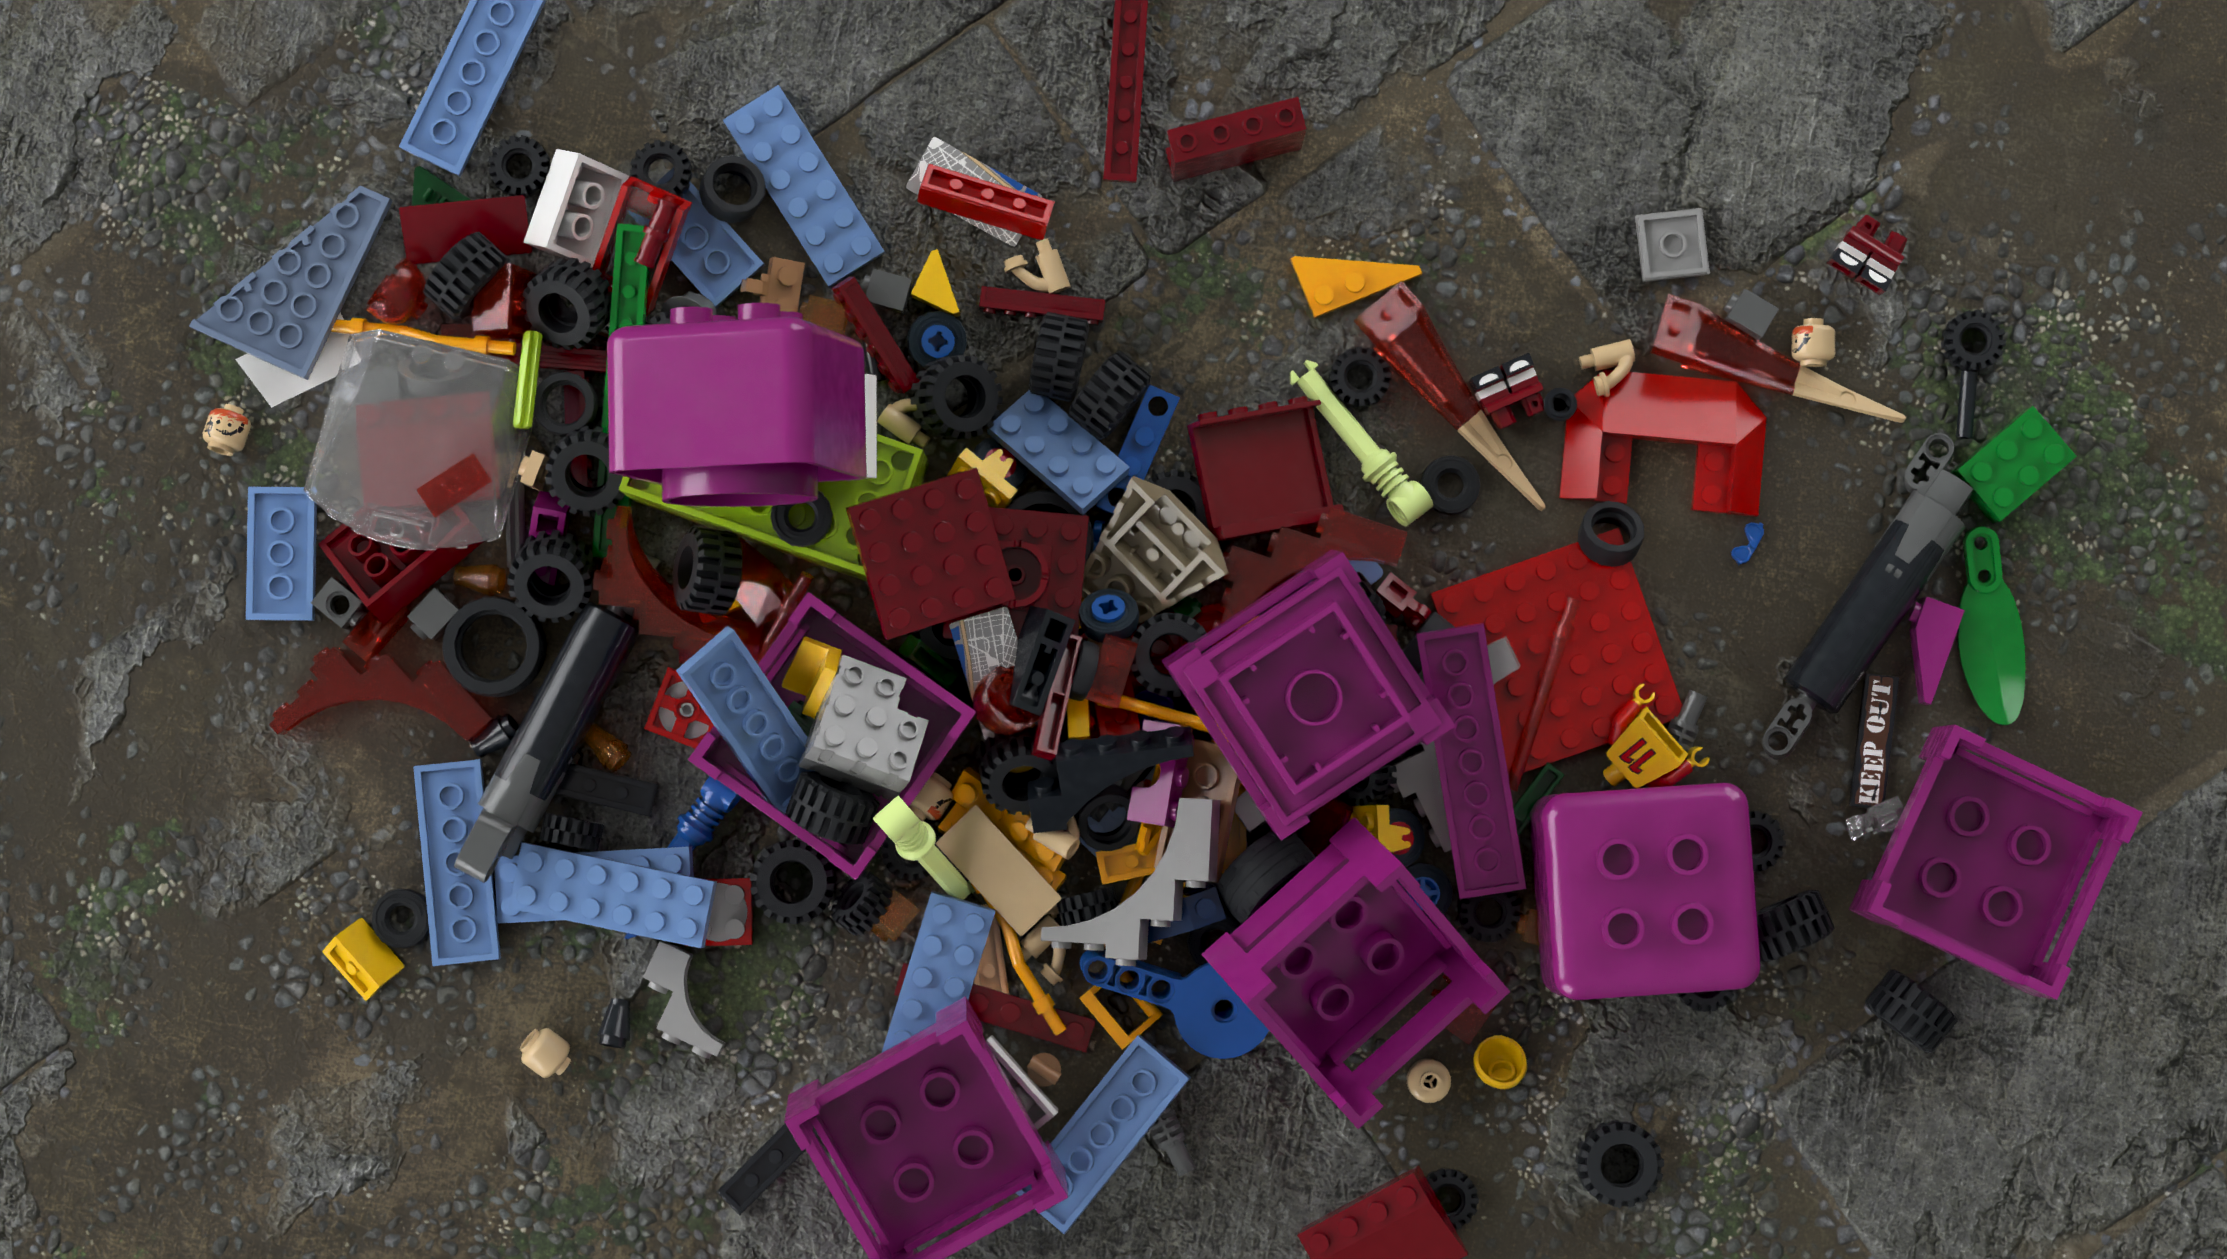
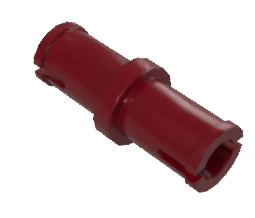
M658 198V203L649 226L645 225L643 229L645 236L634 261L654 269V264L664 241H668L670 236L667 232L679 207L678 205Z

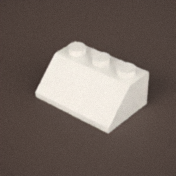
M556 149L523 243L549 254L566 258L567 260L571 257L578 258L579 263L582 264L586 261L591 264L590 268H593L621 186L628 180L629 176L580 153Z

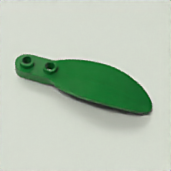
M1977 526L1971 528L1963 539L1967 582L1959 603V608L1965 610L1957 631L1959 657L1965 679L1977 705L1991 721L1998 725L2007 726L2018 718L2024 699L2025 645L2023 630L2014 597L2002 579L2003 573L1998 536L1988 527ZM1981 536L1985 544L1981 549H1977L1974 542L1976 538ZM1985 569L1988 572V579L1981 582L1978 579V574L1981 570Z

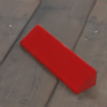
M928 163L917 202L1038 240H1043L1055 204V201Z

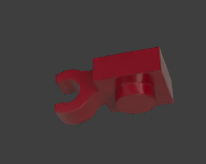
M1391 572L1375 591L1383 601L1386 611L1395 618H1398L1402 613L1406 625L1412 630L1417 631L1431 613L1427 606L1413 599L1417 592Z

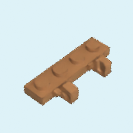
M771 257L769 258L767 274L762 273L760 280L742 279L740 293L751 292L756 296H760V303L779 304L780 311L798 312L805 263Z

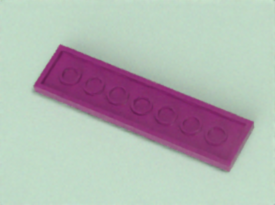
M1484 623L1417 633L1425 686L1431 695L1438 698L1455 724L1454 728L1434 740L1459 898L1464 899L1526 889Z

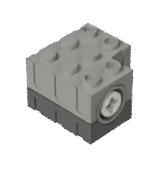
M842 655L839 660L837 673L816 713L815 721L811 725L804 746L806 749L800 758L798 766L807 770L817 771L820 775L839 782L844 781L851 784L850 786L863 791L882 795V798L890 801L896 798L910 782L929 720L921 717L916 718L908 715L905 711L897 709L900 701L899 695L904 688L907 678Z

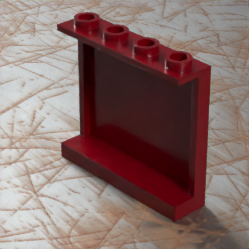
M1294 97L1167 130L1170 147L1165 148V153L1173 182L1301 150L1307 129L1299 98Z
M1307 396L1289 399L1288 405L1278 407L1277 401L1260 404L1258 405V410L1249 412L1247 406L1227 410L1228 415L1218 417L1217 411L1197 415L1198 421L1187 425L1208 528L1217 538L1218 542L1332 522L1345 517L1343 505H1333L1313 410L1314 407L1321 405L1320 400L1308 401Z

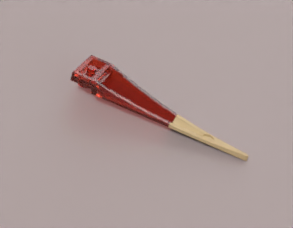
M1400 281L1361 313L1354 322L1375 345L1373 349L1538 510L1542 511L1545 509V503L1512 458L1481 410L1451 359L1425 307L1408 287Z
M1668 293L1651 349L1652 354L1679 362L1682 368L1899 423L1905 421L1906 417L1904 414L1847 389L1806 367L1800 366L1799 363L1746 334L1703 305Z

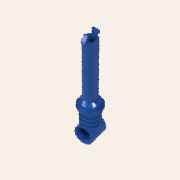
M709 776L700 791L703 798L698 796L695 800L698 805L693 803L691 806L693 811L688 810L687 813L680 814L677 818L680 821L677 825L678 833L667 848L692 846V851H694L697 846L704 845L706 841L711 842L714 838L713 832L715 830L713 825L718 826L720 823L718 818L722 820L725 817L722 812H730L742 797L720 781ZM627 933L624 938L630 939L638 935Z

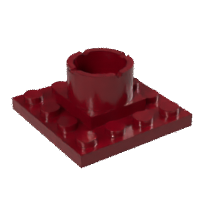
M989 507L1008 574L1012 570H1019L1022 573L1019 581H1012L1010 579L1016 599L945 621L943 638L953 639L949 627L953 622L1007 607L1018 640L1030 606L1046 608L1076 620L1071 634L1078 636L1080 623L1078 613L1082 600L1089 516Z

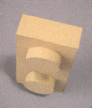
M532 450L530 457L525 456L521 462L518 474L522 475L520 482L530 488L542 491L546 482L547 470L545 469L549 458Z

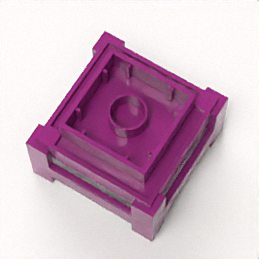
M1332 549L1303 567V571L1192 643H1187L1161 660L1253 799L1254 804L1265 821L1281 840L1309 823L1310 820L1307 817L1309 814L1419 742L1428 745L1455 727V724L1438 698L1429 693L1359 585L1361 579L1345 554ZM1316 578L1314 581H1312L1311 583H1309L1308 585H1306L1305 587H1303V588L1300 589L1299 591L1295 592L1294 594H1292L1291 596H1289L1288 598H1286L1285 600H1283L1282 602H1280L1279 604H1277V605L1274 606L1273 608L1269 609L1268 611H1266L1265 613H1263L1262 615H1260L1259 617H1257L1256 619H1254L1253 621H1251V622L1248 623L1247 625L1243 626L1242 628H1240L1239 630H1237L1236 632H1234L1233 634H1231L1230 636H1228L1227 638H1225L1224 640H1222L1221 642L1217 643L1216 645H1214L1213 647H1211L1210 649H1208L1207 651H1205L1204 653L1201 654L1202 651H1204L1205 649H1207L1208 647H1210L1211 645H1213V644L1216 643L1217 641L1221 640L1222 638H1224L1225 636H1227L1228 634H1230L1231 632H1233L1234 630H1236L1237 628H1239V627L1242 626L1243 624L1247 623L1248 621H1250L1251 619H1253L1254 617H1256L1257 615H1259L1260 613H1262L1263 611H1265V610L1268 609L1269 607L1273 606L1274 604H1276L1277 602H1279L1280 600H1282L1283 598H1285L1286 596H1288L1289 594H1291V593L1294 592L1295 590L1299 589L1300 587H1302L1303 585H1305L1306 583H1308V582L1311 581L1312 579Z
M808 592L758 666L765 675L767 674V679L787 708L794 700L805 702L806 696L782 687L784 676L805 636L841 649V656L846 655L907 678L904 688L899 695L900 701L897 709L905 711L908 715L916 718L921 717L929 720L910 782L898 795L909 807L977 712ZM713 726L710 732L706 733L688 758V761L713 779L723 783L828 858V861L855 880L861 876L888 837L874 820L863 844H843L822 837L818 838L813 833L801 828L785 813L761 797L763 796L715 726ZM874 793L872 794L880 803L877 814L891 801L882 798V795L878 797Z
M1954 724L1932 727L1918 757L1926 761L1872 880L1862 879L1848 910L1878 924L1889 925L2002 978L2001 982L2031 996L2057 1000L2071 971V968L2066 966L2109 870L2121 844L2130 842L2143 812L2114 798H2104L1986 743L1985 738ZM1965 750H1971L1983 757H1986L1998 764H2001L2013 771H2016L2028 778H2031L2045 786H2048L2060 793H2063L2075 800H2078L2082 802V805L2064 796H2061L2049 789H2046L2034 782H2031L2019 775H2016L2004 768H2001L1987 760H1984L1972 753H1969ZM2097 842H2100L2102 845L2048 962H2043Z
M1353 817L1329 839L1331 844L1233 933L1229 935L1226 932L1201 955L1354 1126L1359 1129L1383 1108V1105L1372 1094L1472 1003L1484 1014H1487L1510 991L1498 976L1478 957L1419 887L1421 885L1406 867ZM1443 972L1452 982L1352 1072L1344 1064V1061Z
M966 996L936 1012L935 1024L823 1086L819 1079H816L788 1095L784 1122L801 1151L806 1149L869 1259H945L1033 1209H1036L1037 1213L1040 1214L1068 1198L1065 1168L1049 1140L1045 1143L1043 1142L985 1041L982 1024ZM813 1126L816 1129L821 1140L823 1141L825 1147L827 1148L829 1154L834 1160L836 1166L841 1172L843 1178L848 1184L850 1190L855 1196L857 1202L859 1203L861 1209L866 1215L868 1221L870 1222L877 1236L874 1237L867 1223L862 1217L860 1211L855 1205L853 1199L848 1193L842 1180L840 1179L835 1168L830 1162L828 1156L823 1150L821 1144L816 1138L813 1132ZM1031 1184L1032 1190L918 1252V1246Z

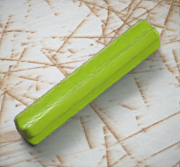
M529 330L523 334L513 426L519 429H529L533 422L542 344V333Z

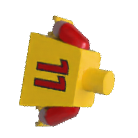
M1640 684L1634 690V699L1628 700L1614 716L1607 738L1611 747L1606 752V755L1612 761V764L1603 770V775L1613 786H1617L1625 778L1635 788H1640L1644 785L1649 788L1673 786L1693 771L1692 768L1694 766L1704 767L1710 760L1709 757H1706L1697 763L1694 758L1695 753L1703 749V747H1692L1687 753L1647 706L1641 709V705L1650 703L1655 697V692H1653L1647 700L1640 698L1639 690L1645 684Z

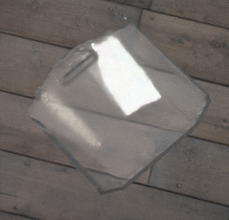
M381 329L350 334L321 427L304 492L335 521L338 520L351 527L354 532L392 546L435 551L436 548L449 547L463 549L468 548L467 545L486 540L488 543L499 539L518 479V471L524 458L536 418L533 413V422L529 429H519L513 426L519 365L508 359ZM539 377L537 379V387L543 380Z

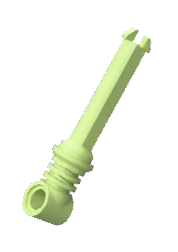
M1306 360L1303 363L1309 372L1301 378L1293 370L1290 372V384L1292 386L1297 383L1311 401H1321V405L1316 406V408L1362 463L1361 471L1364 473L1362 479L1365 482H1371L1373 485L1378 484L1376 487L1377 491L1383 490L1381 496L1383 498L1388 496L1386 501L1387 508L1399 524L1406 527L1433 507L1432 499L1426 489L1417 481H1407L1409 476L1407 474L1402 475L1404 472L1403 468L1397 469L1399 465L1396 461L1397 454L1395 452L1390 454L1387 449H1380L1315 370L1318 367L1316 362Z
M899 796L894 798L873 817V820L895 843L898 854L906 860H917L949 896L964 900L971 892H975L970 884L971 882H967L935 846L936 834L931 825L921 821Z

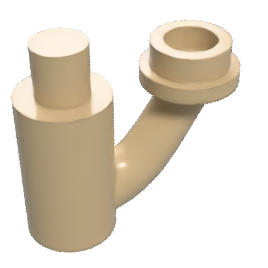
M1048 238L1036 242L1039 251L1036 260L1043 276L1042 278L1033 275L1024 268L1028 265V262L1024 260L1023 255H1017L1004 261L1005 273L1012 272L1027 286L1036 291L1056 294L1071 287L1058 250H1052Z
M1630 339L1591 348V354L1579 357L1581 369L1594 367L1595 371L1617 366L1607 377L1604 372L1599 373V376L1593 377L1598 396H1610L1609 389L1613 388L1630 372L1633 362H1635V353Z
M910 398L889 404L877 420L878 424L908 445L914 442L924 449L931 439L921 432L922 427L919 423L905 414L906 412L917 410L916 404L911 405Z
M1074 815L1067 822L1066 831L1058 830L1034 833L1033 835L1034 840L1067 860L1075 854L1080 844V830ZM1030 818L1027 821L1025 828L1034 833L1032 820Z
M1049 914L1020 941L1023 946L1021 949L1025 962L1031 956L1037 959L1051 944V941H1041V927L1060 925ZM1053 948L1051 965L1049 966L1045 963L1043 965L1044 968L1040 971L1053 986L1058 981L1060 983L1063 981L1059 976L1066 955V949Z

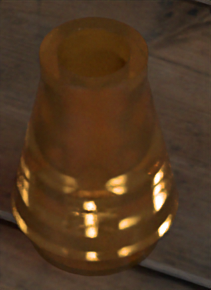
M497 564L457 566L455 568L454 584L457 586H463L488 596L501 594L504 590L506 572L504 568L498 567Z
M596 723L591 725L584 738L604 769L609 768L612 772H616L631 757L632 753L628 750V744L603 730Z

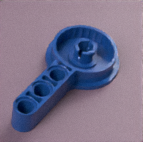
M1086 950L1080 958V967L1083 975L1092 985L1171 1010L1182 1038L1191 1048L1202 1055L1218 1059L1241 1056L1254 1049L1269 1032L1267 1027L1209 963L1201 965L1187 976L1182 977L1180 973L1136 960V966L1116 965V959L1105 958L1106 950ZM1100 960L1105 962V966L1100 972L1092 973L1088 971V967L1093 961ZM1133 970L1136 972V976L1131 982L1120 981V976L1125 971ZM1165 980L1168 982L1166 989L1161 992L1151 990L1152 985L1156 981ZM1220 1000H1229L1232 1008L1228 1007L1222 1012L1214 1010L1216 1003Z

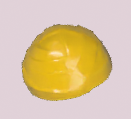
M1494 1035L1486 1038L1478 1045L1474 1052L1473 1063L1477 1075L1484 1083L1493 1088H1513L1520 1083L1527 1072V1059L1522 1047L1509 1037Z

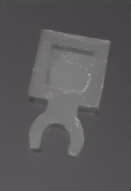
M1893 797L1867 808V813L1864 815H1855L1845 820L1848 826L1846 830L1851 840L1860 839L1870 831L1876 834L1881 831L1889 832L1894 830L1904 810L1899 797Z

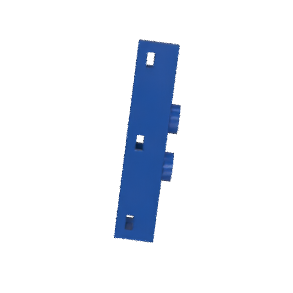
M1149 385L1118 455L1130 467L1129 474L1114 488H1122L1126 491V487L1133 476L1145 480L1180 397ZM1154 397L1164 398L1168 404L1166 413L1161 416L1151 414L1148 409L1149 401ZM1108 492L1098 501L1096 508L1113 515L1115 507L1108 501Z

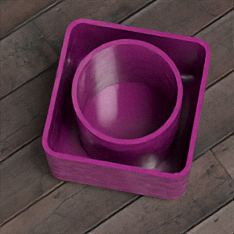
M775 303L740 304L737 306L738 320L733 316L713 315V309L708 307H677L670 309L669 324L625 326L615 330L607 340L609 473L662 485V502L702 507L775 506L812 502L818 500V482L849 481L867 478L864 349L858 341L803 320L802 313L780 311V305Z
M1711 783L1547 795L1535 802L1530 812V829L1540 968L1543 983L1551 992L1572 1000H1590L1738 990L1750 986L1757 979L1760 972V952L1749 805L1746 795L1739 787L1730 783Z

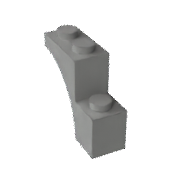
M662 940L659 942L643 978L650 981L648 987L663 994H666L668 990L673 991L656 1029L663 1031L661 1037L677 1045L684 1041L693 1045L692 1052L704 1058L710 1059L711 1055L719 1056L726 1043L715 1037L702 1025L689 999L687 979L693 954Z

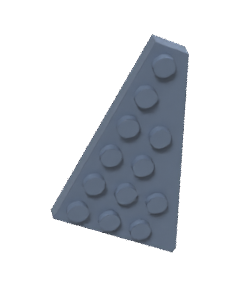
M360 185L348 195L345 201L329 210L330 213L314 226L310 225L291 240L285 249L275 253L269 262L255 273H250L235 285L228 295L222 296L213 303L214 306L198 319H193L189 327L308 380L393 201Z

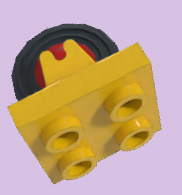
M991 437L976 445L973 452L966 447L956 459L947 476L971 468H977L988 506L1006 508L1017 493V489L1023 484L1028 474V468Z
M1389 805L1346 806L1344 826L1355 817L1404 866L1411 865L1419 858L1424 848L1425 835L1422 824L1411 812L1398 808L1389 809Z

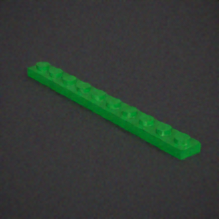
M617 223L609 336L621 327L645 325L649 267L634 261L645 236L643 232L645 226ZM606 363L602 432L609 434L608 374ZM599 459L597 487L604 485L609 478L608 469L601 459ZM625 495L612 510L610 508L606 509L604 514L597 515V512H595L593 557L623 560L628 551L632 499Z

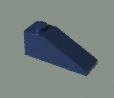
M1207 884L1206 888H1196L1183 893L1182 921H1171V927L1150 926L1151 919H1149L1148 943L1189 932L1226 919L1216 887Z

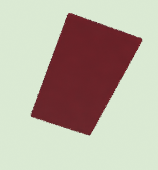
M523 195L399 208L406 259L409 265L439 262L455 244L475 232H480L505 255L532 252V246L523 243L529 228L525 197Z

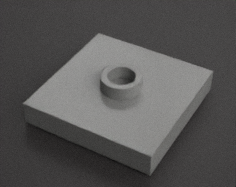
M1702 208L1635 216L1643 282L1710 274Z

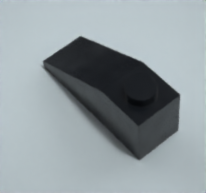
M1029 607L1018 637L1010 705L1041 716L1076 620L1046 608Z

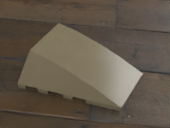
M1133 476L1126 487L1127 489L1122 499L1116 505L1109 524L1104 528L1099 538L1100 541L1086 562L1082 597L1085 599L1097 590H1122L1130 594L1137 603L1139 625L1229 572L1217 538L1170 490Z

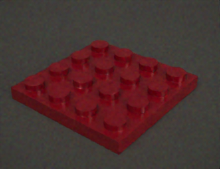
M971 468L846 507L886 640L1016 599L977 468Z

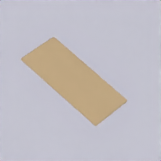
M977 805L973 806L936 842L940 850L1020 936H1023L1061 900V896Z

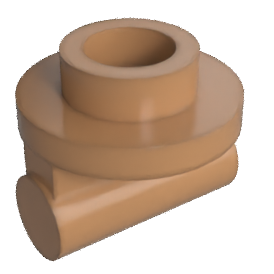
M1039 1053L1033 1056L1027 1065L1029 1078L1039 1086L1055 1085L1061 1076V1065L1058 1059L1050 1053Z

